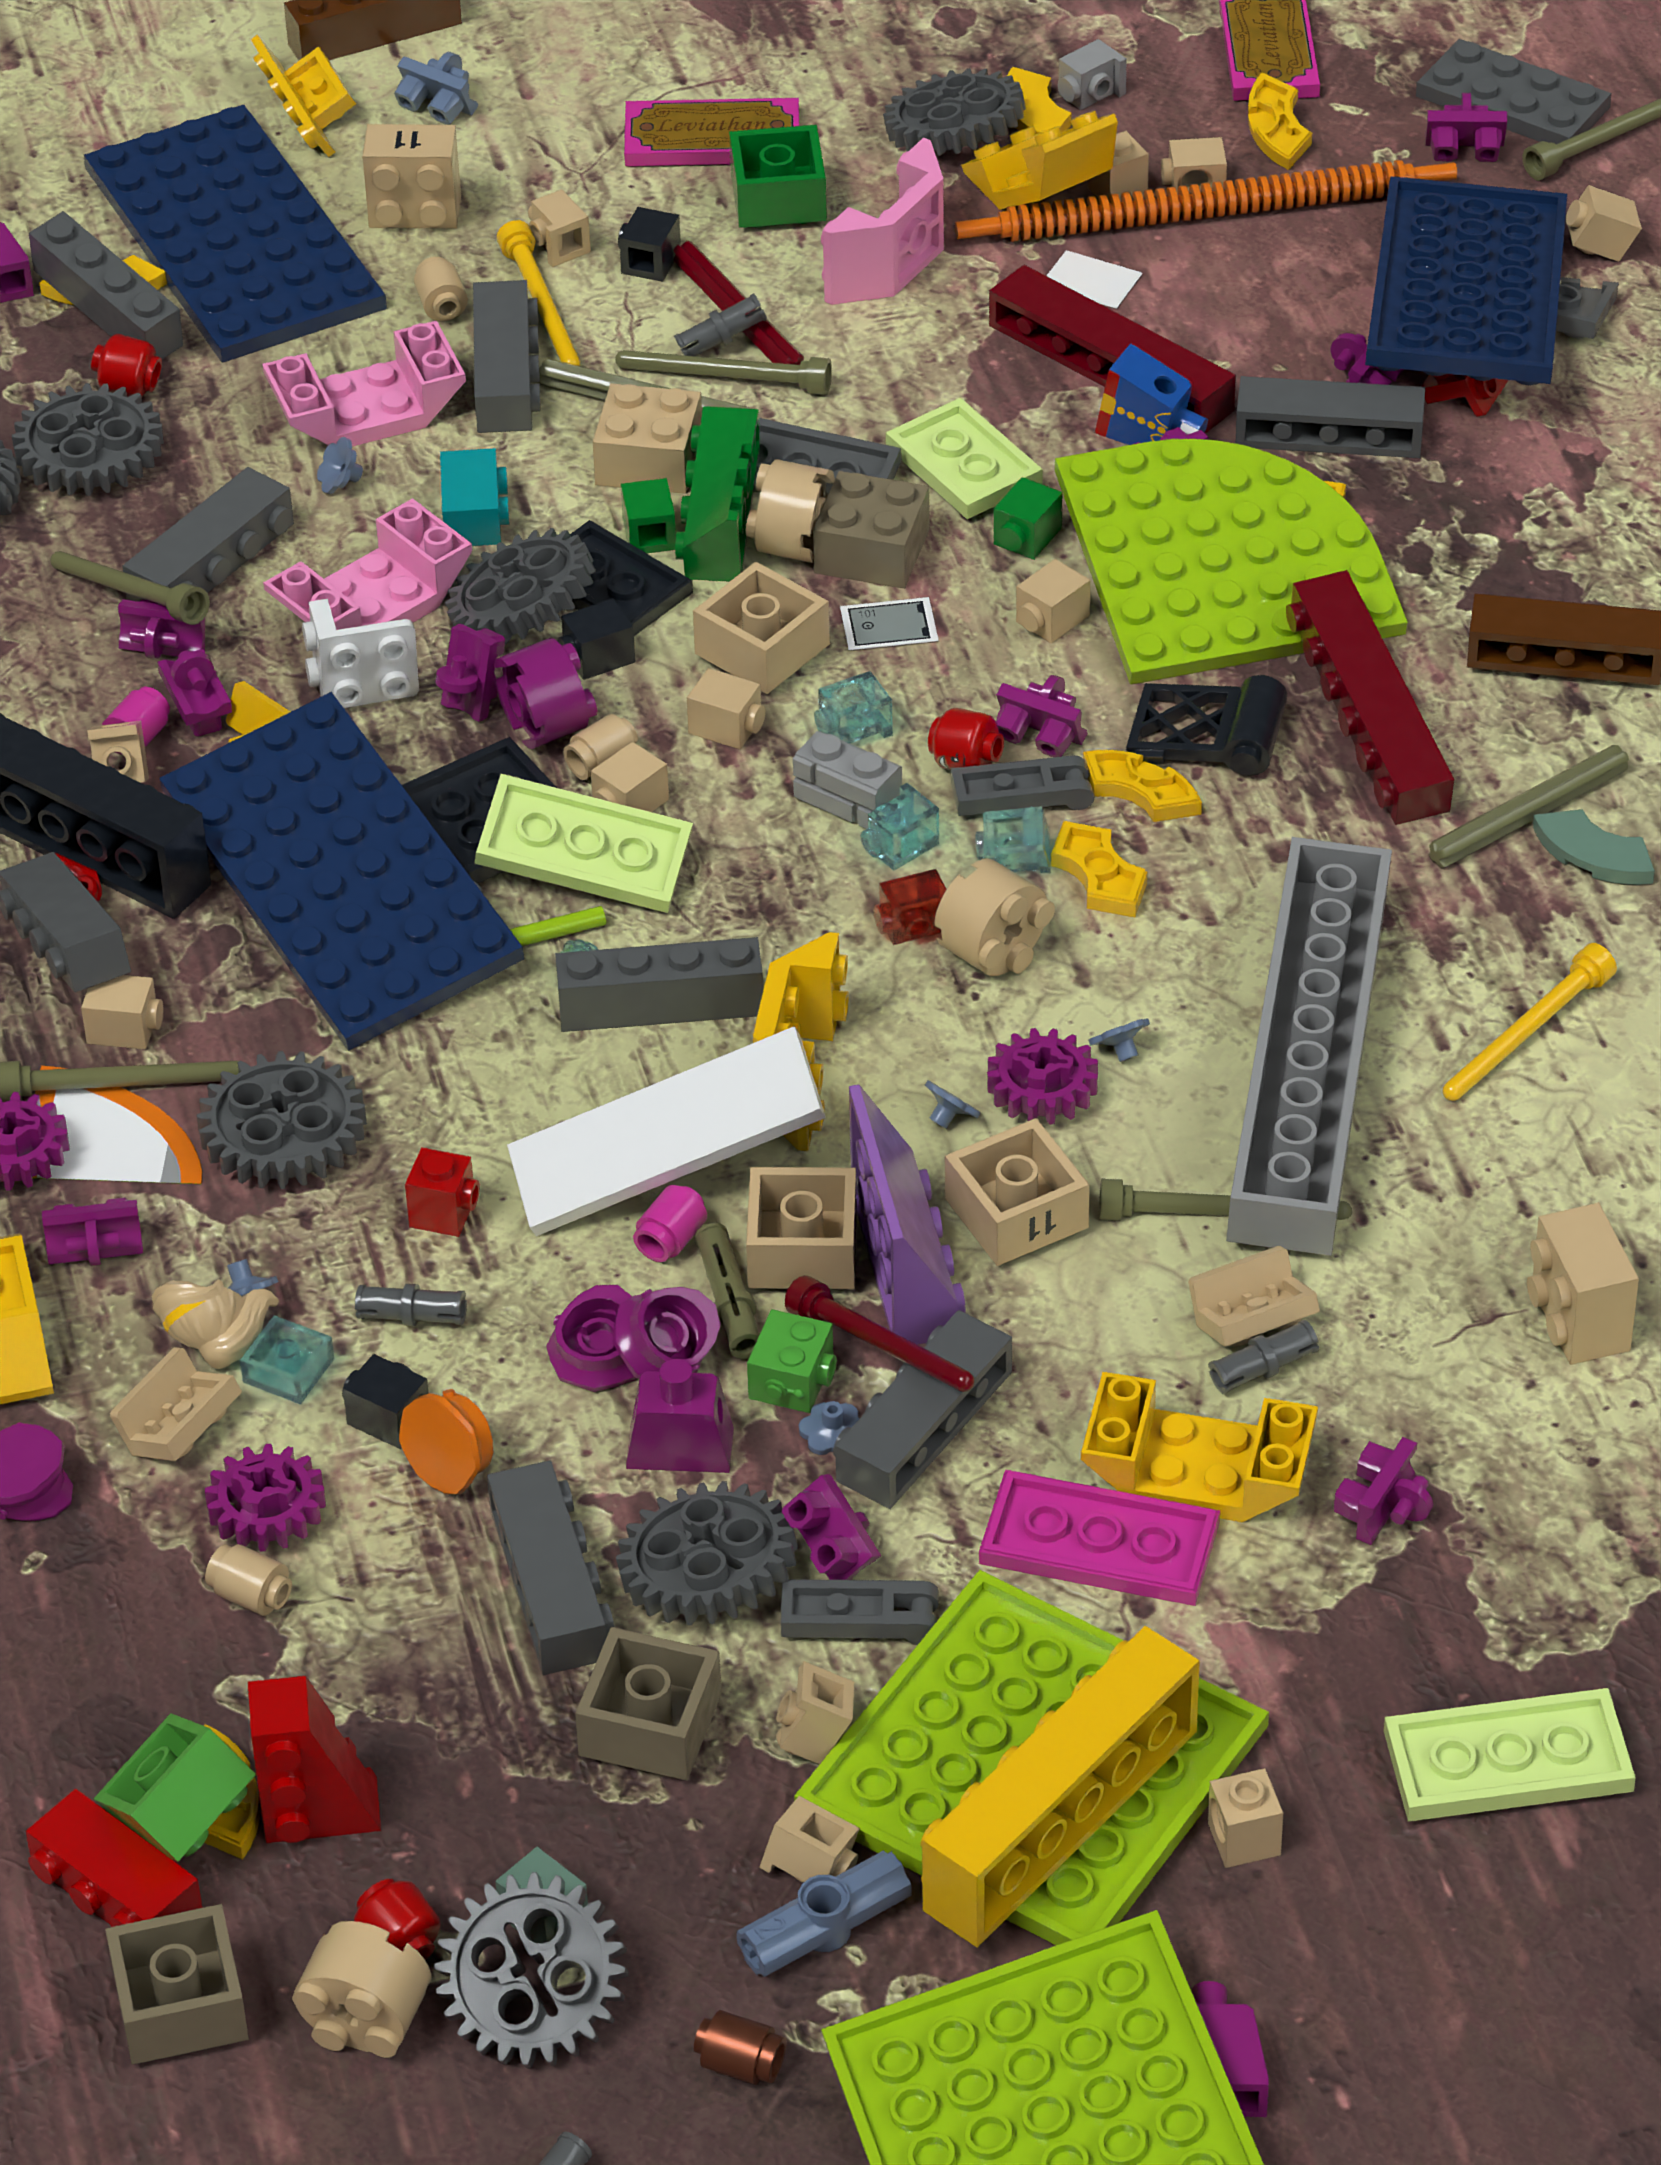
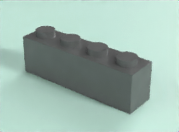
M62 211L29 232L33 270L110 336L122 334L149 342L155 347L156 356L162 359L183 346L180 309L67 213Z
M527 280L473 282L474 392L477 433L532 431V412L541 411L539 384H531L540 382L539 355H530L539 354L538 326L530 327V325H538L537 298H528Z
M1241 376L1237 404L1235 444L1257 449L1420 458L1425 387Z
M250 467L245 468L122 565L123 572L170 588L181 583H188L203 588L208 593L294 524L290 488ZM126 593L127 600L140 602L143 599Z
M54 852L0 870L2 890H0V910L6 920L11 918L14 920L20 937L22 939H30L35 954L39 959L43 957L47 959L49 968L56 979L62 977L74 992H78L131 972L121 928Z
M758 937L555 953L561 1032L757 1017L763 994V972Z
M960 1310L944 1326H937L930 1334L924 1348L971 1372L975 1379L973 1388L968 1392H960L904 1362L891 1385L883 1393L875 1394L869 1401L862 1417L852 1428L846 1427L837 1437L833 1447V1455L836 1461V1482L891 1509L1012 1373V1336Z
M551 1460L487 1474L490 1512L542 1675L596 1663L610 1628L614 1627V1622L609 1604H599L596 1597L597 1594H601V1585L595 1562L585 1563L582 1553L587 1552V1542L580 1520L571 1522L569 1516L570 1512H574V1505L567 1479L557 1480Z

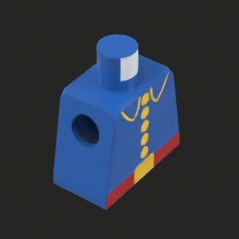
M1129 344L1109 369L1095 433L1132 445L1137 442L1159 441L1165 432L1177 427L1186 434L1199 430L1205 432L1208 419L1187 409L1192 390L1189 380L1143 350Z

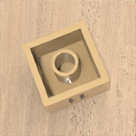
M367 124L362 158L369 228H457L461 187L456 125Z
M610 383L593 439L595 485L621 488V483L667 478L670 492L686 494L688 489L686 488L687 461L695 460L696 453L691 452V432L693 425L701 424V392L678 388L666 389Z
M754 562L693 610L695 654L734 676L759 683L761 691L769 694L830 645L829 601L758 562Z
M1037 1118L945 1155V1200L996 1266L1089 1228L1090 1185Z
M750 1167L746 1240L748 1288H789L791 1283L798 1277L807 1275L826 1284L829 1289H854L857 1227L856 1168Z
M1600 1203L1538 1216L1537 1237L1530 1244L1534 1263L1533 1276L1527 1278V1290L1535 1308L1541 1307L1546 1317L1547 1332L1554 1346H1561L1570 1365L1631 1351L1639 1278Z

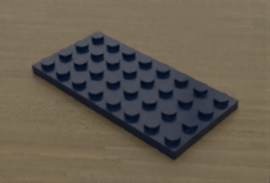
M244 104L225 108L218 113L195 120H187L164 130L146 133L141 137L116 145L104 146L100 150L84 154L85 169L151 263L166 271L167 286L222 363L387 309L386 294Z
M1390 176L1365 365L1376 366L1384 371H1397L1400 369L1423 371L1432 376H1442L1445 374L1466 375L1480 381L1495 378L1515 380L1522 385L1551 384L1568 194Z
M332 692L159 778L165 795L183 804H189L202 812L207 854L348 1051L525 959L522 945Z

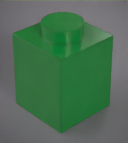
M1021 477L994 508V545L1035 560L1062 529L1063 492Z
M667 478L621 483L622 518L627 542L645 553L675 550V512Z

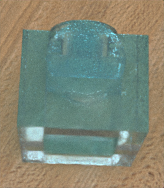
M871 671L818 689L819 710L814 712L818 731L835 735L847 743H852L878 733L883 738L893 736L892 699Z
M905 783L900 786V796L878 806L868 814V828L862 831L860 835L862 845L869 855L875 858L878 857L894 871L939 845V808L909 783Z
M1042 806L983 812L984 831L976 832L975 835L978 860L993 859L1013 872L1040 870L1041 874L1051 873L1050 830Z

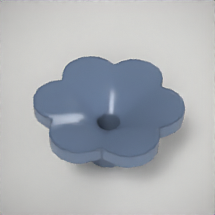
M341 437L336 444H329L324 451L323 462L317 471V479L322 482L321 487L324 493L333 494L337 488H344L348 481L357 482L362 476L363 468L355 463L357 455L356 451L352 449V441L349 438Z
M1148 1018L1139 1019L1124 1026L1108 1030L1101 1035L1088 1039L1090 1046L1099 1044L1114 1046L1119 1062L1139 1055L1133 1037L1142 1028L1150 1025Z
M927 1080L925 1086L933 1093L938 1102L929 1117L931 1120L947 1129L955 1114H967L976 1118L980 1116L981 1112Z
M247 1259L227 1265L232 1280L231 1285L227 1289H231L241 1296L252 1290L263 1289L278 1283L277 1276L269 1278L253 1276Z
M835 1401L818 1403L812 1407L811 1415L800 1421L799 1434L808 1440V1448L814 1454L825 1455L833 1452L835 1441L841 1431L846 1427L852 1428L860 1419L858 1418V1410L848 1403L840 1404Z

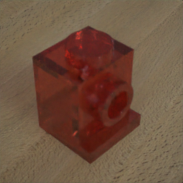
M936 869L879 883L880 904L873 907L874 919L880 934L887 933L893 945L941 933V929L935 926V916L939 903L947 889Z

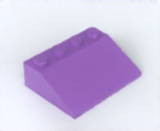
M859 1084L849 1086L851 1168H856L857 1217L889 1330L916 1344L927 1343L930 1334L937 1326H944L958 1310L966 1313L963 1289L960 1283L952 1284L950 1276H954L952 1252L949 1245H940L939 1238L943 1237L942 1221L938 1207L929 1208L927 1200H931L932 1192L927 1169L918 1170L912 1148Z

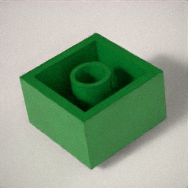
M817 125L729 131L731 179L739 228H762L768 225L808 224L811 222L827 221L826 176Z

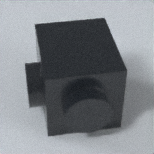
M637 207L629 222L623 223L619 231L618 247L620 249L621 274L663 282L674 264L675 253L673 249L677 244L681 245L680 215Z
M614 599L561 616L562 637L558 638V642L561 645L571 643L574 646L581 663V669L577 672L583 680L636 662L634 626Z
M373 1353L359 1370L351 1372L344 1383L342 1397L344 1399L347 1425L401 1449L399 1432L403 1409L416 1398L429 1394L427 1378L413 1372L402 1363H393Z

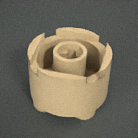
M777 459L771 465L764 463L760 465L756 478V491L761 492L757 510L751 509L746 523V537L754 538V544L758 552L814 563V553L812 552L813 529L828 497L826 495V483L833 484L835 481L833 471Z
M988 858L978 860L971 864L977 870L967 878L959 874L945 891L935 916V926L941 929L942 938H936L942 947L987 975L1000 976L1009 971L1019 974L1030 965L1033 959V947L1038 941L1043 928L1049 924L1055 913L1054 903L1047 900L1041 888L997 861Z
M343 1921L332 1925L328 1934L325 1935L324 1933L319 1940L292 1997L301 2016L314 2028L311 2033L314 2041L332 2051H340L344 2046L372 2052L380 2057L390 2058L394 2056L408 2031L431 1980L429 1966L421 1954L408 1943L402 1952L397 1947L386 1942L390 1932L371 1924Z

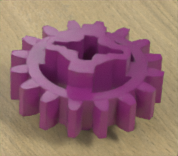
M1031 1028L1029 1038L1026 1039L1013 1033L1011 1034V1046L998 1043L996 1045V1056L988 1057L987 1091L994 1094V1105L996 1107L1008 1105V1117L1014 1118L1022 1112L1027 1114V1122L1038 1118V1116H1045L1047 1122L1051 1125L1055 1124L1056 1115L1062 1113L1071 1120L1075 1118V1106L1088 1109L1090 1107V1096L1097 1095L1098 1060L1091 1058V1047L1089 1045L1077 1047V1036L1074 1034L1062 1040L1058 1038V1030L1054 1028L1049 1031L1047 1036H1040L1036 1028Z
M13 1092L10 1101L2 1102L0 1098V1181L4 1182L5 1190H12L15 1181L21 1180L26 1187H32V1177L36 1175L49 1179L52 1177L50 1165L63 1166L65 1163L63 1152L70 1150L64 1114L57 1115L56 1104L53 1102L41 1107L40 1097L36 1094L31 1096L27 1102L21 1101L19 1092Z
M265 1444L262 1454H254L249 1447L243 1448V1459L237 1461L232 1457L226 1456L223 1459L225 1472L212 1470L210 1473L212 1486L205 1487L208 1517L211 1526L218 1525L219 1535L223 1540L236 1535L237 1544L245 1547L250 1541H256L260 1552L267 1550L270 1541H277L284 1549L288 1547V1536L294 1534L299 1538L305 1539L308 1537L306 1523L319 1525L321 1522L320 1509L326 1507L322 1472L320 1469H312L311 1457L308 1455L295 1460L293 1447H286L281 1454H274L271 1444Z

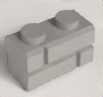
M816 731L795 753L793 758V776L796 777L793 780L794 797L852 823H858L859 826L875 833H879L899 812L903 805V789L900 787L902 784V766L881 758L880 755L874 752H868L844 742L835 735Z

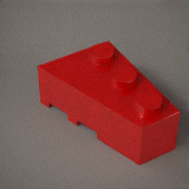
M307 1676L248 1681L251 1740L266 1843L283 1841L295 1843L312 1838L381 1831L377 1776L371 1767L365 1768L356 1755V1746L349 1737L344 1738L335 1726V1716Z

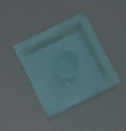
M274 1315L240 1359L243 1383L301 1405L334 1361L332 1337Z

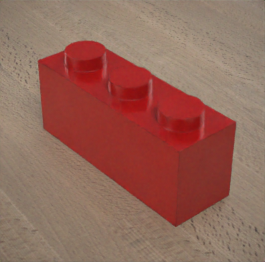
M76 1788L25 1831L30 1852L28 1862L35 1875L46 1884L51 1885L53 1882L69 1893L72 1901L82 1912L87 1915L95 1913L110 1924L111 1927L202 1908L199 1883L196 1877Z

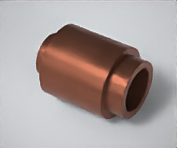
M718 2010L712 2020L708 2018L702 2020L695 2037L694 2052L701 2054L700 2065L702 2068L754 2085L758 2084L760 2080L773 2083L784 2060L787 2039L775 2034V2029L772 2026Z

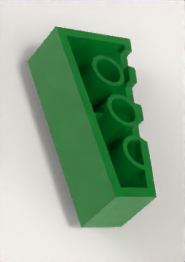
M703 406L701 424L692 426L691 452L696 453L695 460H688L686 466V488H691L690 496H682L680 519L681 524H686L685 532L677 531L675 542L676 560H683L684 575L691 580L730 582L743 572L747 543L746 523L752 507L761 442L759 409Z

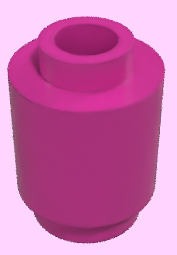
M141 687L139 690L131 691L103 721L102 725L141 721L146 748L167 724L170 706L166 698L156 689Z
M667 1186L636 1223V1232L633 1235V1240L638 1250L647 1258L656 1262H665L668 1258L676 1257L707 1220V1211L702 1197L695 1190L687 1186Z

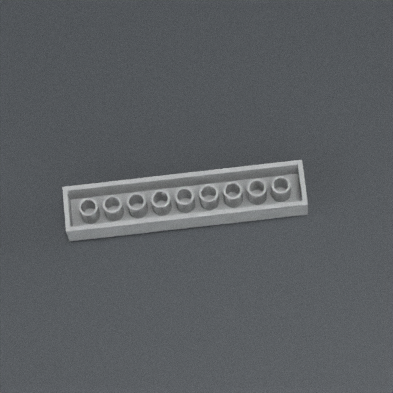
M1292 837L1230 1197L1227 1242L1271 1248L1282 1246L1286 1250L1332 1256L1387 897L1392 850Z

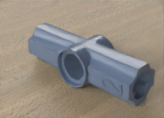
M881 1851L836 1877L832 1875H817L807 1879L798 1891V1898L738 1930L737 1943L742 1950L746 1963L756 1975L761 1974L766 1977L812 1950L831 1952L840 1949L847 1943L852 1928L910 1897L912 1894L911 1883L906 1876L902 1863L892 1851L889 1853Z

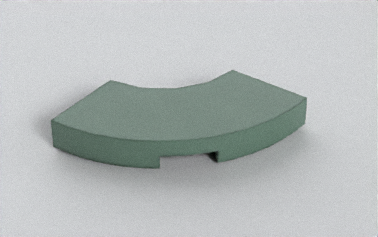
M1583 809L1534 815L1533 829L1536 836L1546 850L1564 865L1571 862L1578 867L1591 871L1592 878L1611 883L1627 885L1653 884L1655 871L1643 837H1623L1606 832L1592 823Z

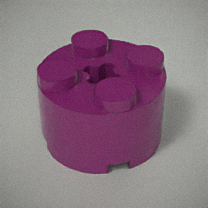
M548 638L497 658L494 661V668L502 667L503 676L495 679L502 707L513 730L523 727L530 738L522 740L527 748L535 749L585 729L588 726L589 718L597 715L598 710L595 699L589 689H583L577 671L581 669V663L577 651L571 643L561 645L554 638Z

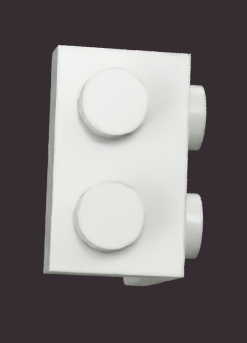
M328 599L309 602L310 622H303L302 630L306 650L313 651V658L305 659L309 686H318L320 696L332 692L343 708L411 697L419 692L416 636L412 621L402 619L336 630Z

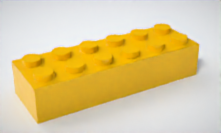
M1144 1626L1129 1641H1121L1111 1652L1108 1661L1093 1676L1086 1675L1078 1682L1071 1697L1058 1710L1048 1711L1038 1722L1033 1734L1019 1747L1012 1746L1001 1757L997 1768L982 1783L975 1782L965 1791L957 1807L944 1819L938 1818L928 1826L921 1839L923 1911L976 1948L983 1943L1197 1732L1200 1660L1147 1626Z

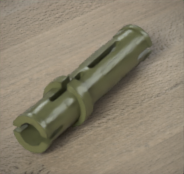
M708 1223L697 1230L695 1240L700 1249L706 1275L715 1298L720 1325L724 1327L731 1354L736 1358H749L760 1335L754 1318L756 1304L753 1296L745 1290L739 1266L729 1242L727 1228L720 1223ZM719 1265H723L726 1277L722 1276ZM727 1286H730L731 1294H728ZM732 1303H735L739 1316L734 1315Z

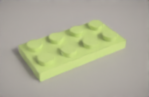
M501 774L478 844L475 864L668 913L691 836L693 823Z
M1608 1688L1388 1716L1384 1719V1735L1408 1822L1634 1792L1636 1777Z

